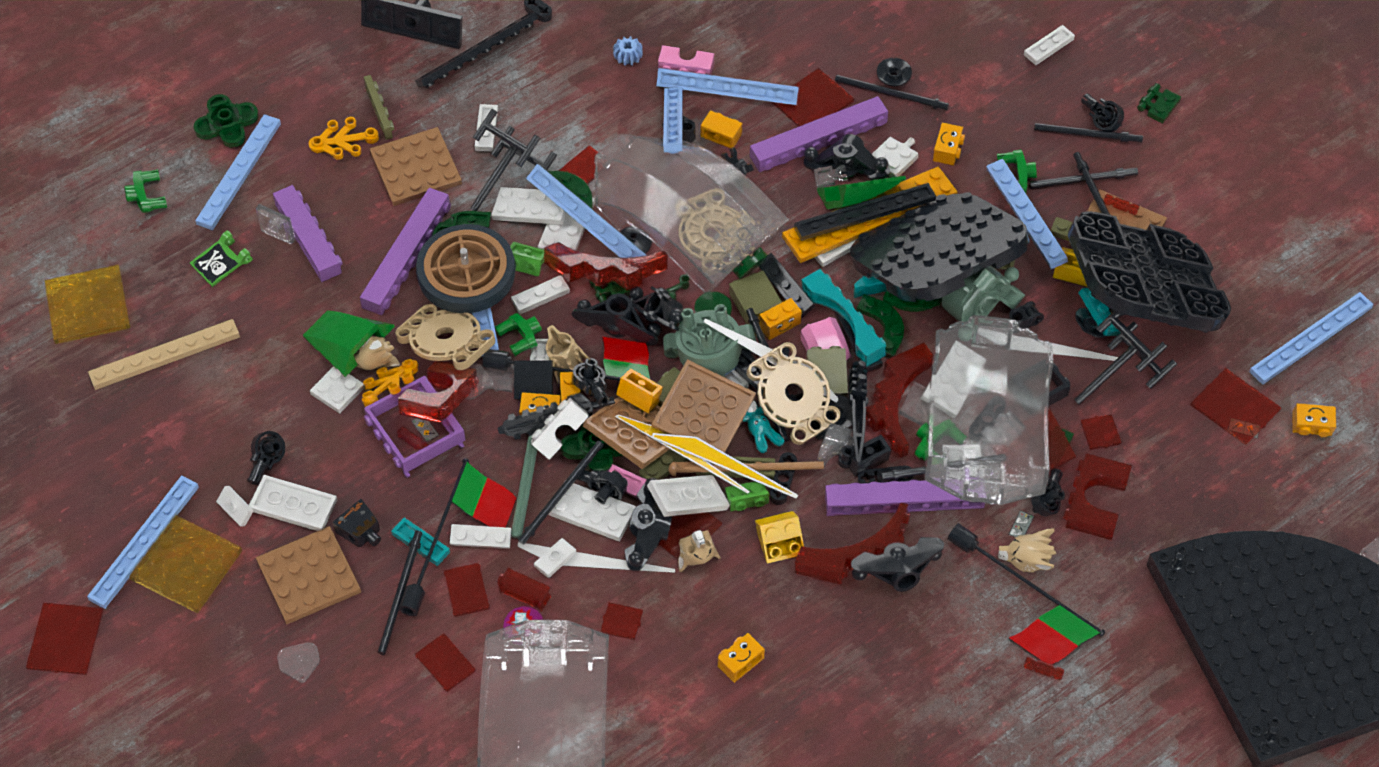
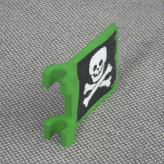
M228 230L221 235L219 241L190 262V265L211 287L215 286L239 266L248 264L253 260L246 248L241 250L237 256L228 247L235 242L232 238L233 235Z

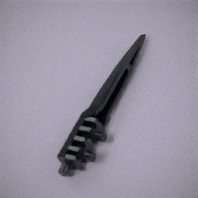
M862 360L853 362L849 369V405H852L853 442L857 464L861 461L863 451L866 407L868 405V398H866V362Z

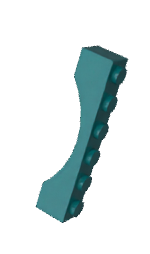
M819 269L801 279L802 290L813 303L833 309L848 322L855 335L856 355L860 360L866 362V367L885 356V341L875 334L874 328L864 321L863 315L854 309L852 302L843 296L841 289L838 286L835 287L827 273L824 274Z

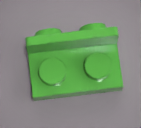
M513 242L510 247L515 258L516 271L539 276L541 265L548 258V251Z
M756 481L740 484L750 491L748 494L735 486L725 487L730 511H742L749 507H761L769 504V492L766 491L765 485Z

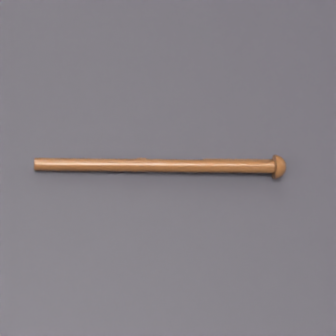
M824 461L743 463L755 471L824 469ZM672 462L668 468L669 473L676 477V473L709 472L694 462ZM709 462L711 465L719 469L721 472H732L730 470H727L723 467H720Z

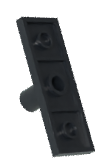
M361 0V26L460 49L462 46L463 16L432 9L428 0H415L413 4L398 0Z

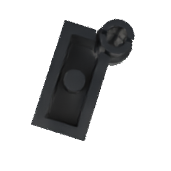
M879 435L864 443L861 461L857 464L854 448L846 445V448L843 447L842 452L838 456V465L842 468H850L856 477L859 472L872 469L888 461L891 448L883 436Z

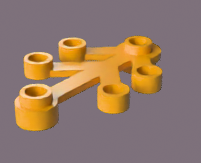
M348 117L345 119L344 127L333 138H328L339 129L338 122L330 120L327 123L328 128L320 136H315L309 140V148L315 153L324 151L332 155L336 160L343 158L342 149L350 152L352 156L358 157L361 155V147L347 142L365 140L368 144H374L378 142L379 135L378 131L372 127L367 128L363 133L346 135L351 129L356 127V119ZM330 145H336L338 147L332 148L330 147Z
M407 359L402 362L401 366L390 370L387 367H382L376 371L378 380H374L372 377L365 379L363 384L366 389L379 387L374 391L363 393L362 402L364 406L367 407L378 401L377 396L387 388L392 395L401 391L400 377L404 384L413 382V374L418 371V362Z

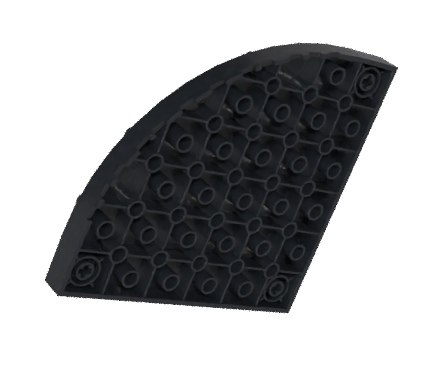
M1283 531L1216 533L1150 553L1147 567L1253 767H1273L1379 729V565L1344 547L1316 538L1285 533Z

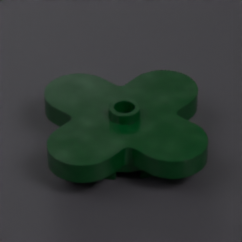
M217 94L207 101L209 113L198 118L193 127L196 136L200 139H211L219 136L225 146L231 148L238 147L246 139L243 127L257 121L259 117L258 109L253 103L234 104L228 96Z
M580 425V432L578 434L567 435L561 441L562 446L560 450L562 455L571 460L583 459L598 440L604 444L588 464L587 470L590 472L593 470L609 471L613 464L612 457L623 456L584 428L583 425Z

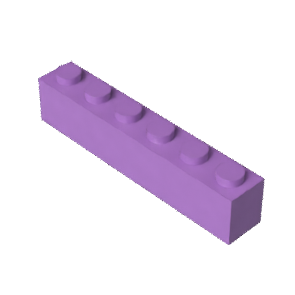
M291 185L273 193L277 209L321 282L341 274L340 266L343 265L339 255L335 256L332 243L326 241L327 237L324 230L318 228V221L315 216H311L308 204L303 203L301 192L299 190L296 191L294 186Z

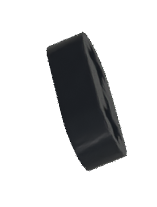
M524 0L525 11L528 13L535 12L539 21L548 22L552 19V8L542 0Z

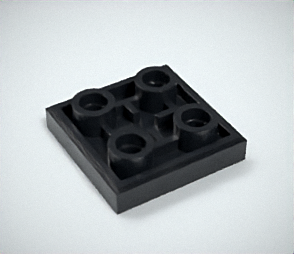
M553 360L514 361V399H521L522 393L553 395Z

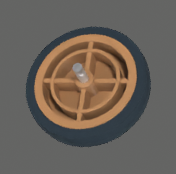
M473 224L451 226L434 234L422 246L416 265L417 280L425 297L437 307L454 313H475L497 304L510 291L516 270L515 258L508 242L494 230Z

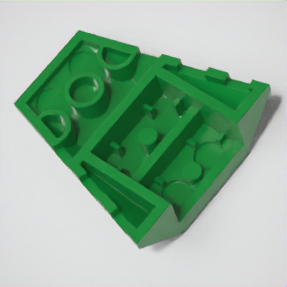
M899 176L817 188V192L827 209L842 208L876 197L906 180V177Z
M327 310L303 334V337L325 359H328L334 368L338 369L346 377L357 366L354 354L372 335L384 338L395 326L386 322Z

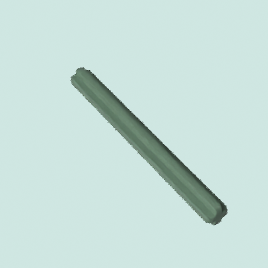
M531 436L528 437L511 530V537L514 539H519L523 533L537 449L531 443L533 439Z

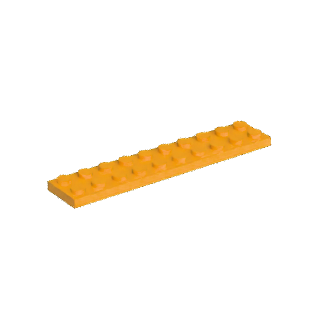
M935 167L902 181L882 194L863 202L926 183L930 184L936 196L941 194H957L958 191L939 167ZM917 207L804 241L800 240L794 228L782 232V238L798 261L802 263L859 238L860 234L867 233L889 222L890 219L905 214L906 211Z

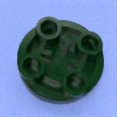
M761 247L753 253L754 256H747L741 262L742 265L740 264L733 270V273L739 280L750 274L767 258V253Z
M715 291L706 292L697 298L694 312L715 310L714 308L717 305L723 304L727 308V314L731 316L732 303L723 293Z

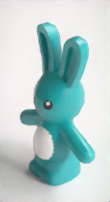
M753 401L742 422H748V430L755 438L757 450L760 453L767 452L768 445L764 436L773 444L782 446L784 444L783 437L771 428L769 420L763 415L764 411L761 406L758 408L757 403Z

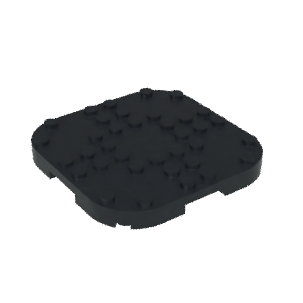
M970 192L951 195L941 194L936 196V200L923 204L913 210H908L905 214L892 218L889 222L867 233L860 234L859 238L852 244L850 254L856 271L867 278L873 276L886 284L887 291L897 298L916 302V299H926V301L941 298L964 287L965 278L990 265L999 269L1016 260L1026 252L1029 237L1026 225L1021 220L982 198L972 195Z
M1087 211L1082 212L1079 217L1076 215L1068 230V238L1092 297L1098 299L1119 315L1125 314L1148 319L1152 322H1162L1171 326L1176 325L1195 329L1204 333L1219 330L1224 325L1231 312V306L1225 292L1217 289L1211 276L1213 265L1205 250L1198 243H1193L1187 239L1186 235L1166 227L1149 224L1147 229L1119 224L1117 216Z

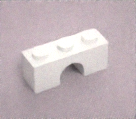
M571 398L567 401L563 400L557 407L559 410L556 414H551L544 422L546 425L541 430L538 428L531 436L533 438L531 440L532 445L549 460L562 446L561 441L555 436L556 429L561 425H569L576 431L588 418V413Z

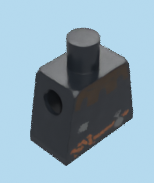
M362 499L358 500L333 521L335 533L357 547H362L366 542L376 546L381 541V537L377 534L380 531L379 522Z

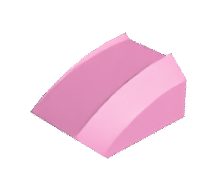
M828 317L827 319L807 324L801 330V341L806 351L811 347L829 349L831 346H840L841 348H846V360L851 357L844 335L835 318Z

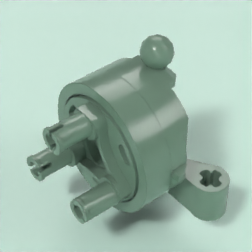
M990 265L965 278L964 287L942 297L943 308L963 325L956 332V336L960 341L970 339L972 330H977L975 327L983 322L999 301H1002L1011 309H1015L1026 296L1014 285H1011V282L1016 281L1019 277V271L1015 267L1007 268L1003 276Z
M723 304L717 305L714 308L715 310H705L694 314L692 309L685 308L681 313L683 321L678 326L680 328L679 331L666 334L663 337L664 355L667 358L679 357L683 366L688 359L725 377L726 373L737 366L742 349H749L737 343L738 339L734 341L706 324L704 320H710L757 342L752 325L738 326L737 322L727 314V308Z

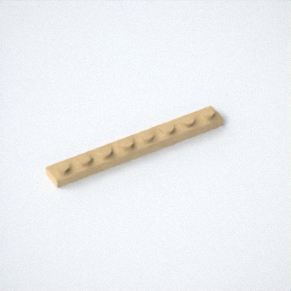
M231 319L88 371L95 390L240 338L234 320Z

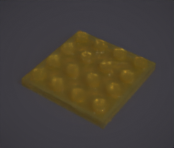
M119 264L44 280L55 344L131 328Z
M175 515L131 573L130 579L198 613L238 558L242 548Z

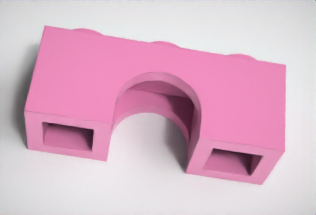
M662 45L658 68L712 75L714 53L697 51L693 59L683 60L680 58V48Z

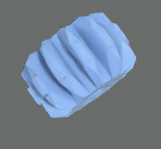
M624 36L622 40L617 39L616 44L613 46V56L617 59L618 64L623 63L626 66V64L630 63L633 65L634 62L638 63L640 58H642V45L638 39L632 40L631 36L629 39H626Z

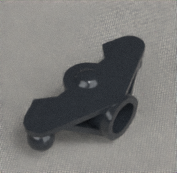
M853 134L842 136L838 142L820 154L813 147H808L804 151V166L815 172L833 169L839 177L843 178L853 177L857 173H861L869 180L884 179L890 175L888 160L884 157L876 159L865 148L863 140Z
M635 286L631 288L629 296L632 305L644 315L646 320L650 322L657 321L679 331L680 328L677 326L678 323L683 321L681 316L683 306L679 301L671 298L666 289L651 286L650 289L655 292L644 296V291L641 287Z
M613 294L607 300L591 306L588 300H580L577 303V309H573L571 313L573 318L586 326L597 325L602 327L611 336L621 338L627 335L634 338L637 342L646 343V345H656L658 336L662 331L657 323L649 324L646 330L630 298L624 294Z
M654 477L648 478L636 496L641 505H638L632 512L630 531L637 539L635 544L624 550L627 567L632 571L641 570L661 540L667 541L672 516H663L647 487L651 480H658Z
M920 537L916 546L908 547L903 543H892L885 548L884 554L878 556L864 552L851 562L852 577L857 581H862L867 577V574H871L892 585L897 591H908L919 583L920 574L931 560L937 561L941 558L944 542L935 537Z

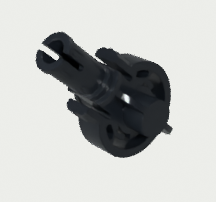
M1090 94L1083 96L1088 101L1082 98L1081 103L1094 112V114L1090 112L1089 115L1093 118V122L1098 129L1113 132L1120 126L1122 127L1124 111L1119 104L1102 98L1098 102Z
M590 358L589 361V359H586L585 363H580L574 367L572 382L576 387L584 390L586 394L589 393L590 396H594L599 406H602V403L605 406L610 401L604 392L607 388L605 372L597 365V360Z
M265 431L253 438L250 461L253 462L254 466L247 478L248 482L259 485L265 469L271 470L274 463L279 462L283 458L285 442L277 432Z
M1053 468L1049 478L1042 479L1040 484L1032 488L1031 504L1034 513L1048 517L1059 512L1061 500L1065 499L1064 490L1062 491L1059 484L1063 476V472L1060 469Z
M584 469L576 479L588 483L590 489L599 491L594 498L600 504H605L609 496L621 500L628 486L626 478L616 471L611 473L605 470H593L590 472Z

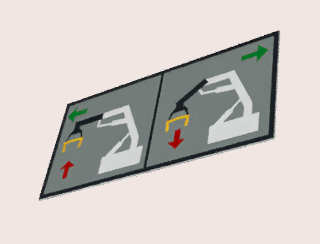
M1020 510L1008 535L1015 538L1025 535L1034 516Z

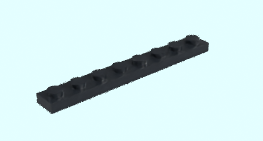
M536 13L526 14L416 79L417 86L430 87L437 78L443 79L449 75V71H456L462 68L464 62H471L477 59L479 53H487L492 50L491 46L504 43L506 37H513L519 34V30L523 27L525 29L534 25L533 21L538 19Z
M926 183L795 222L794 229L800 240L804 241L936 200V195L930 184Z

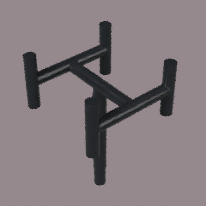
M494 109L490 110L473 138L479 141L487 130L500 138L491 155L497 158L503 147L507 148L508 151L470 208L472 211L479 209L515 154L520 156L515 163L522 168L527 160L535 166L539 164L546 171L557 157V154L551 151L545 162L532 156L531 153L541 138L534 134L526 146L511 137L515 131L513 127L509 126L505 132L501 131L491 124L498 113Z
M1113 312L1096 329L1102 333L1113 324L1121 333L1107 345L1108 348L1113 351L1122 341L1129 348L1074 400L1080 405L1134 354L1142 360L1135 366L1139 372L1148 366L1155 373L1146 383L1150 389L1166 376L1177 363L1171 359L1161 369L1153 360L1167 348V345L1161 342L1151 352L1132 333L1139 326L1133 321L1126 327L1118 319L1121 315Z

